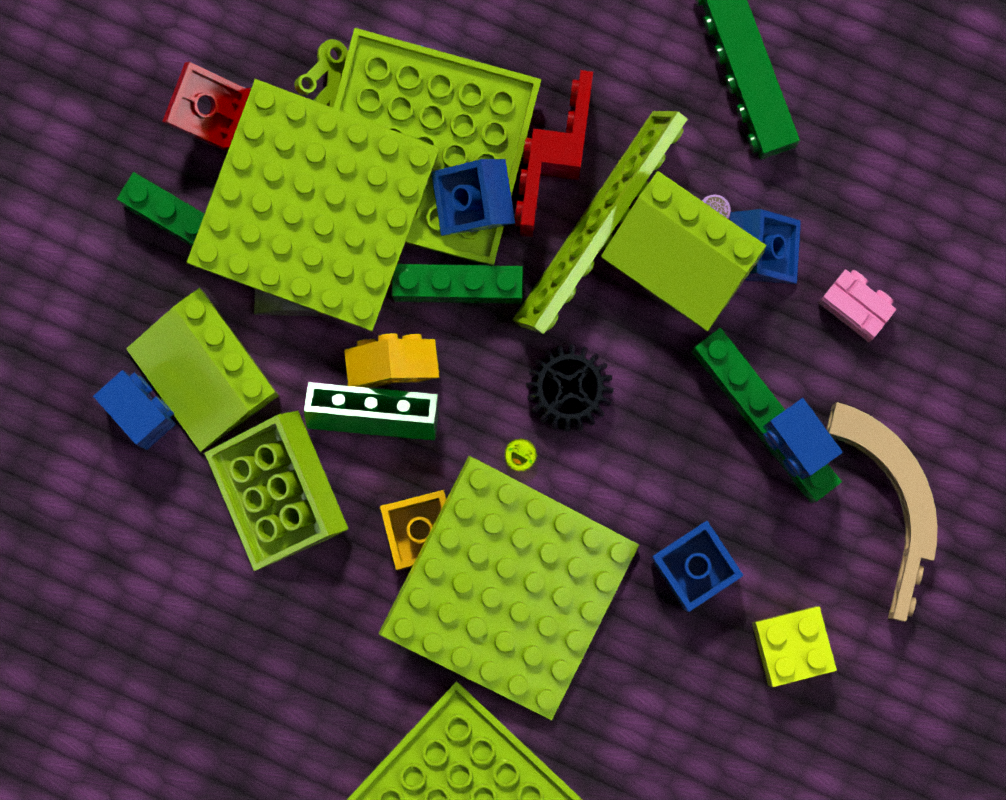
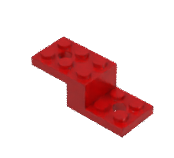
M185 62L162 122L228 152L251 88H244L196 64ZM202 96L207 97L211 103L210 111L207 114L201 113L197 106V102Z
M580 70L579 80L573 79L569 106L576 108L575 111H568L566 133L533 128L532 138L526 137L523 163L528 164V170L521 169L519 195H524V201H517L515 226L520 227V236L533 237L541 175L579 180L593 79L592 71Z

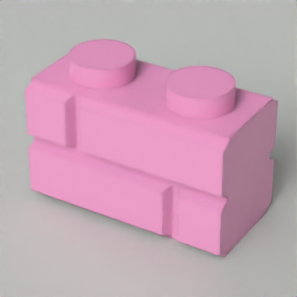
M845 269L818 303L867 342H870L896 311V308L891 305L894 301L881 290L874 292L866 285L868 280L859 272L852 270L850 273Z

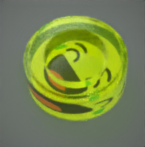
M515 439L507 445L504 456L507 465L511 469L521 472L530 469L534 465L537 452L530 441Z

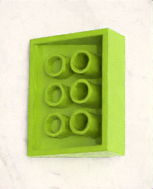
M657 171L634 203L604 250L601 258L708 332L762 257L767 245Z
M198 288L173 306L126 348L162 400L174 412L175 418L200 452L207 449L279 396L201 288Z
M299 411L278 414L205 452V456L254 571L349 530Z

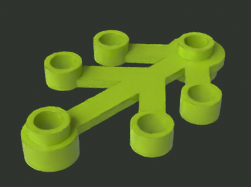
M334 39L322 43L317 52L318 62L306 74L301 75L295 80L294 86L296 91L301 95H308L316 89V81L327 72V86L313 101L324 105L328 104L329 107L333 108L348 54L345 45ZM331 50L336 52L338 60L331 57ZM302 79L308 81L309 90L302 86Z

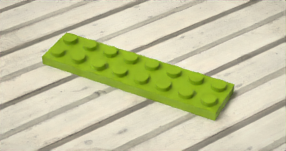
M652 111L512 321L522 328L542 334L556 324L559 317L558 312L564 304L574 297L577 290L576 285L582 277H585L592 270L595 263L593 260L598 252L608 246L612 239L611 233L617 224L624 221L630 211L629 206L635 197L640 196L648 185L647 179L653 170H657L665 161V152L671 144L678 141L684 131L682 127L688 120L678 111Z

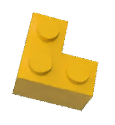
M396 333L382 334L378 336V341L376 339L359 340L356 347L344 350L348 386L374 388L391 383H418L439 378L435 339H422L421 334L404 335L402 339H398Z

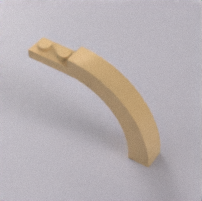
M836 402L831 407L826 430L833 439L843 441L871 458L891 481L902 506L905 522V545L888 619L906 622L907 616L912 617L916 606V598L912 597L915 584H920L923 576L924 566L920 565V561L930 562L934 561L937 517L933 495L918 461L894 432L869 414Z

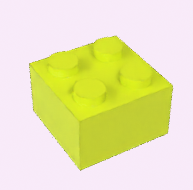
M820 606L752 622L768 686L776 687L837 671Z

